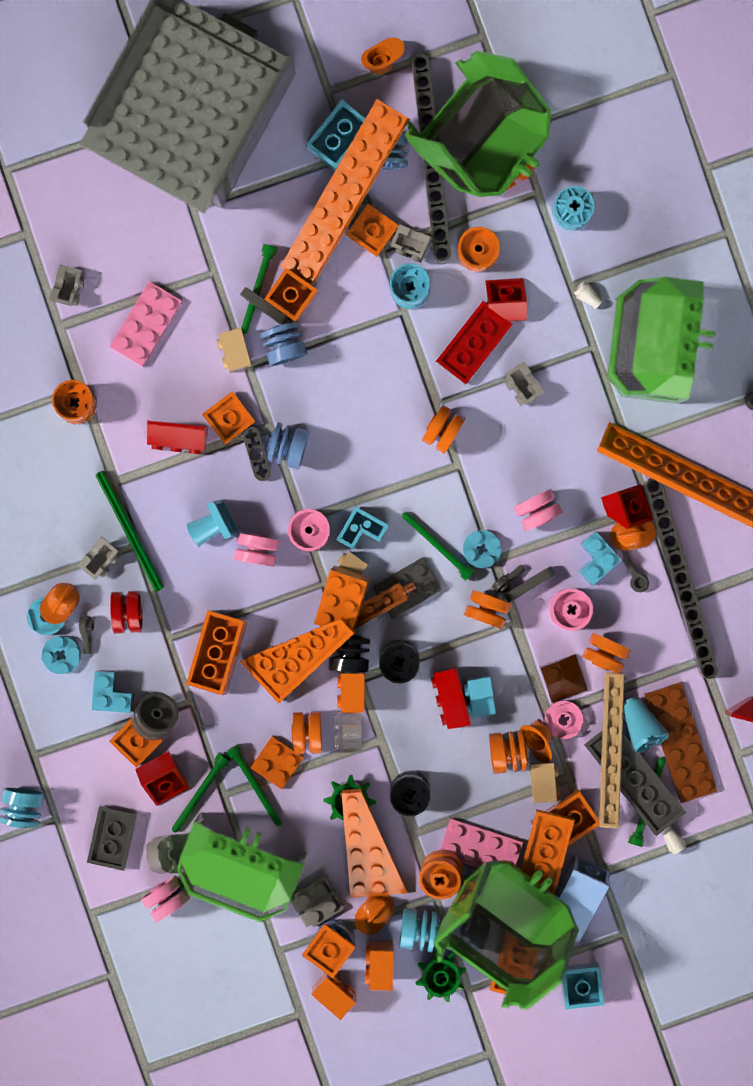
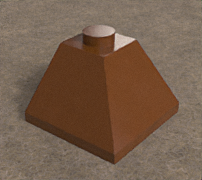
M575 654L539 666L551 703L588 690Z

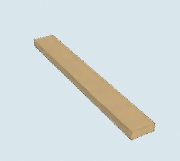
M604 673L599 827L619 828L625 674Z

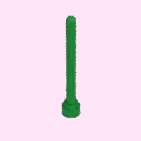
M267 244L262 246L263 259L253 288V292L258 296L260 295L270 260L273 259V256H276L278 248ZM250 302L241 327L243 334L248 333L256 308Z
M408 512L402 514L405 521L459 570L462 579L466 581L474 573L475 569L471 565H464Z
M239 744L231 747L226 751L229 758H232L233 761L236 760L274 824L281 826L282 820L242 757L243 749Z
M220 752L217 754L214 767L172 826L173 832L179 831L220 770L228 767L231 759Z
M664 757L658 758L654 771L659 778L665 765ZM641 817L639 818L636 831L630 835L628 843L643 847L645 841L642 834L646 823Z

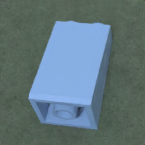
M575 855L556 896L565 902L572 912L579 928L575 942L579 943L609 888L610 871Z

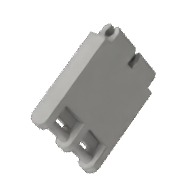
M327 874L294 893L295 898L290 900L297 913L301 910L304 911L299 917L305 927L311 924L315 927L346 908V905L342 904L337 896V890L333 889L329 883ZM323 881L325 882V884H326L327 887L329 888L330 892H328V890H327L326 887L324 886ZM331 896H333V897L335 898V900H336V902L338 903L339 907H337V905L335 904V902H334V900L332 899Z

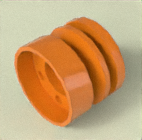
M67 380L59 384L54 390L52 396L53 407L56 413L66 422L74 425L83 424L89 421L95 414L97 408L96 398L89 387L83 382ZM74 400H76L79 404L77 408L73 404Z
M517 730V739L515 740L512 731H509L507 741H504L501 732L489 734L494 774L506 773L507 764L510 763L513 771L516 772L518 762H520L522 771L527 770L528 751L522 730Z

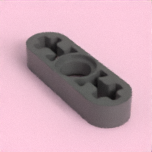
M245 287L240 293L244 299L278 324L288 323L290 320L249 288Z
M248 427L243 432V439L253 474L259 481H266L271 476V469L267 461L261 434L257 428ZM250 430L253 433H257L254 439L256 443L260 441V445H254L249 448L248 445L252 444V441L246 435H249ZM256 448L261 449L263 453L262 457L258 460L254 459L251 455L252 451ZM265 460L266 464H262L264 470L267 469L268 473L265 474L264 478L261 475H257L260 469L259 465L254 466V463Z
M549 566L506 592L504 596L509 603L553 577L556 573Z

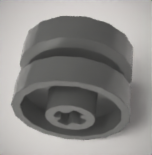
M159 692L147 694L140 700L132 714L134 730L139 736L147 740L156 741L163 739L175 726L179 710L175 701L170 696Z

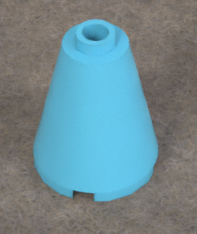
M632 697L624 702L623 711L632 746L636 753L647 751L650 749V746L654 744L657 746L669 737L665 727L640 699Z

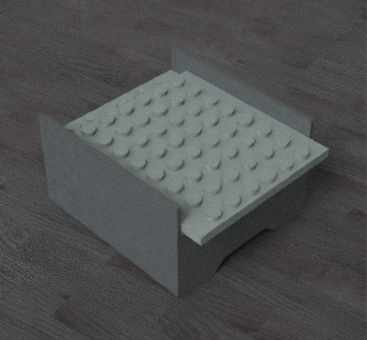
M150 0L83 121L88 129L80 142V146L204 214L210 203L223 208L296 75L293 55L289 53L286 57L255 40L258 35L256 29L225 12L219 20L184 0Z

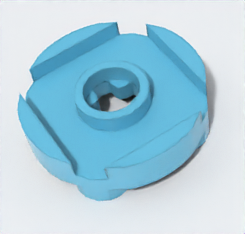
M479 530L473 532L464 541V557L470 565L476 568L491 567L498 561L501 555L500 541L489 531ZM485 544V548L488 550L480 555L477 546Z
M42 597L35 600L27 612V622L35 632L41 635H52L65 625V621L60 624H51L42 619L40 605L45 598Z
M57 636L46 642L42 650L41 659L49 671L55 674H66L78 666L81 655L75 640L67 636ZM64 650L66 659L61 658L59 660L56 653L57 651L61 652Z

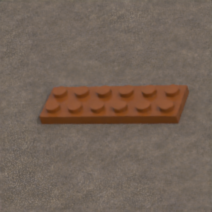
M681 682L645 693L644 696L649 710L669 734V737L661 743V747L680 803L717 792Z

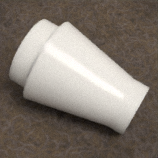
M584 281L574 291L576 298L592 306L594 309L602 302V299L599 298L589 283L586 284Z
M671 825L661 832L669 852H672L673 855L686 848L685 841L672 829Z

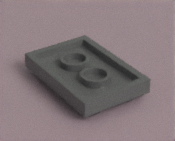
M423 558L418 559L373 586L376 593L379 594L399 582L406 586L414 581L415 585H417V589L408 593L409 600L387 611L391 619L441 591Z
M99 806L87 863L124 871L137 814Z

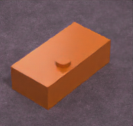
M207 610L186 685L219 695H227L248 621Z

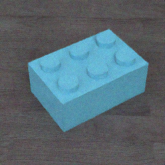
M341 100L308 141L306 149L333 171H336L365 118Z

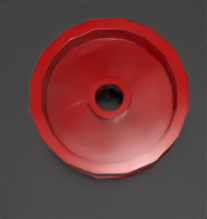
M128 591L126 601L123 592H111L110 612L113 633H125L127 623L131 633L142 632L143 607L140 591Z

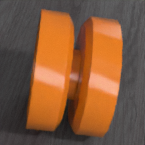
M479 226L465 231L460 237L457 247V256L461 265L473 272H482L491 268L499 255V240L495 233L488 228ZM475 247H476V248L481 247V248H482L481 252H477V251L475 250Z
M442 405L437 415L433 416L421 440L428 445H432L438 436L440 440L436 445V450L443 454L449 448L466 419L460 414H455L451 422H448L447 419L451 414V409L445 405Z
M472 590L469 599L474 603L480 604L479 608L468 605L463 615L503 629L506 620L504 617L496 615V612L499 611L507 614L512 604L502 601L500 597L486 592L483 594Z
M592 633L589 642L599 649L596 651L591 648H585L582 657L592 661V664L606 671L611 670L621 674L624 665L614 658L617 656L622 659H628L631 650L596 633Z
M320 711L310 712L308 724H306L303 712H293L292 742L294 744V755L305 754L306 742H309L311 754H322Z
M448 850L433 851L425 857L419 874V884L426 895L434 899L444 900L451 898L458 892L464 868L460 858Z

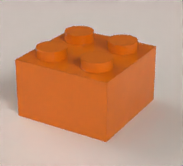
M285 268L264 300L295 323L299 321L318 294V290Z
M342 672L341 676L337 677V688L341 689V695L337 696V708H341V712L364 713L365 672Z
M324 973L312 987L311 995L341 1020L356 1003V991L349 984L345 986L340 981L341 978L338 974L331 978Z

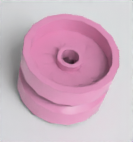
M548 489L513 507L517 516L530 513L531 516L523 519L521 522L525 531L536 526L538 528L563 513L559 504L555 503L549 507L546 506L547 503L555 498L552 489Z
M304 509L297 512L291 518L288 524V536L297 548L303 551H315L327 543L330 536V525L327 518L321 512L314 509ZM306 527H312L313 532L307 534Z
M238 533L236 542L239 545L248 547L247 550L236 549L233 557L234 560L271 567L275 566L276 557L266 554L265 550H278L279 540L269 539L268 536L250 533V535Z
M565 588L560 590L551 598L549 603L551 620L558 627L568 631H576L583 628L590 621L593 614V605L590 598L578 589ZM569 605L573 606L574 608L573 612L571 613L567 612V610L569 609Z
M176 875L161 882L141 898L145 908H150L158 903L150 913L155 922L167 917L191 898L186 890H180L173 894L181 885Z

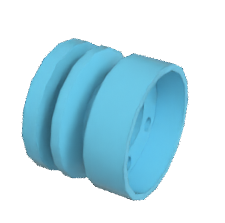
M570 186L563 189L553 203L552 215L554 221L559 227L569 231L583 228L594 213L595 202L593 196L581 186ZM572 203H575V206H579L576 211L570 208Z
M413 263L403 264L392 273L390 291L394 302L405 309H416L428 300L430 295V278L421 266ZM411 285H413L414 291L410 290L408 292L406 286L410 287Z
M3 788L1 801L10 806L0 809L1 813L7 814L0 815V823L16 828L38 827L40 821L33 818H39L41 813L34 811L33 808L42 806L44 793L23 788Z
M404 907L399 948L412 950L416 941L419 942V951H423L424 943H427V952H432L435 945L434 940L438 932L437 912L432 911L429 920L427 919V910H424L422 918H418L417 909Z

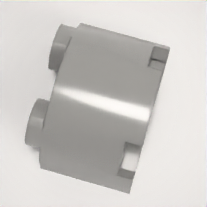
M399 224L390 246L396 248L397 254L404 257L409 254L412 256V260L421 263L432 238Z
M60 264L49 300L68 306H78L80 295H78L79 289H83L85 284L82 270Z
M525 362L520 363L505 373L507 380L504 383L510 391L514 390L516 393L515 399L520 406L523 404L527 405L545 393Z
M101 536L92 549L79 562L78 566L96 580L99 576L103 578L109 572L108 566L111 562L115 564L121 557L119 550Z
M171 835L158 836L147 843L146 859L152 872L159 874L178 873L176 860L170 857V851L173 849Z

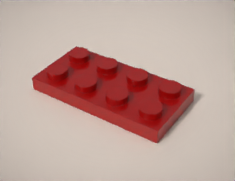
M482 301L436 362L466 385L513 323L505 320L490 309L486 302Z

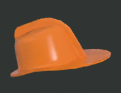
M395 37L383 40L362 54V65L369 69L372 74H385L389 72L393 67V63L403 55L405 50L404 43Z
M651 521L629 529L616 523L610 532L612 544L622 551L646 547L654 541L656 536V529Z
M68 583L56 584L40 605L42 618L51 624H60L68 619L79 603L77 589Z
M541 719L535 720L530 725L521 726L520 730H522L532 755L541 762H550L553 756L549 746L552 738L550 729L544 725Z
M389 895L368 897L355 914V924L358 930L368 935L376 934L382 930L395 912L393 899Z

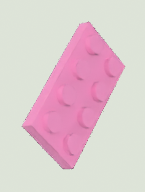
M149 281L109 347L143 367L180 307L182 300Z
M450 818L440 850H448L456 854L462 863L476 868L489 861L508 860L516 866L523 841Z

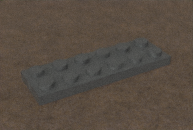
M602 731L584 744L600 766ZM622 732L620 791L653 834L657 836L686 812L641 754L635 752L632 743Z

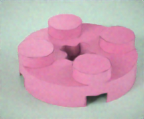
M560 700L551 704L546 710L544 717L545 726L550 729L553 736L560 739H569L577 735L581 729L583 714L574 703ZM564 714L565 717H569V720L566 721V725H563L562 722L559 723L558 719L561 718L560 715Z

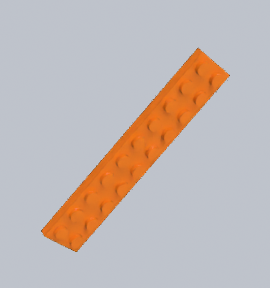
M376 99L280 267L282 269H289L314 286L410 120L408 117Z
M611 422L608 423L597 452L753 528V492Z
M536 809L521 871L529 877H532L538 870L543 871L542 878L537 882L541 885L547 877H551L553 882L547 890L555 895L575 820L574 818ZM504 931L496 966L512 978L532 980L540 950L528 949ZM493 980L491 981L490 991L506 994L504 988Z

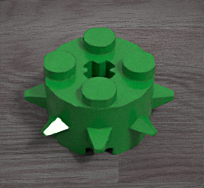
M349 775L348 780L341 784L332 781L331 784L334 789L332 796L323 799V802L331 805L333 811L330 816L331 820L339 818L344 821L342 790L361 789L368 805L376 804V800L368 797L367 790L370 783L361 785L354 781L353 775Z
M434 950L432 951V958L428 959L426 963L418 962L417 965L422 970V977L415 984L425 987L428 992V1000L435 996L438 998L443 997L446 1002H450V994L452 995L456 990L465 989L460 983V976L467 970L466 967L457 966L454 961V953H451L448 957L443 955L442 960L438 962V954ZM444 973L445 978L441 977V980H439L437 974Z

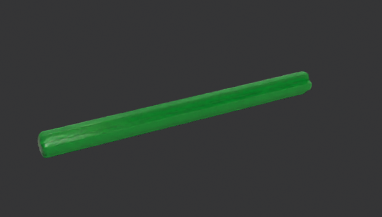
M98 472L95 476L154 591L158 592L164 589V585L106 472Z

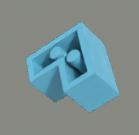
M355 506L337 541L354 549L362 533L380 542L389 525Z
M597 531L580 543L592 559L578 572L591 586L622 561Z
M97 670L94 675L92 710L131 713L133 712L134 692L115 691L117 672Z
M485 675L466 679L463 688L465 695L469 696L470 702L466 703L468 714H472L473 718L496 714L490 676Z

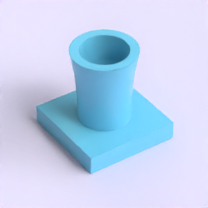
M222 499L207 505L211 514L187 523L188 532L198 547L219 533L222 534L224 539L240 533Z

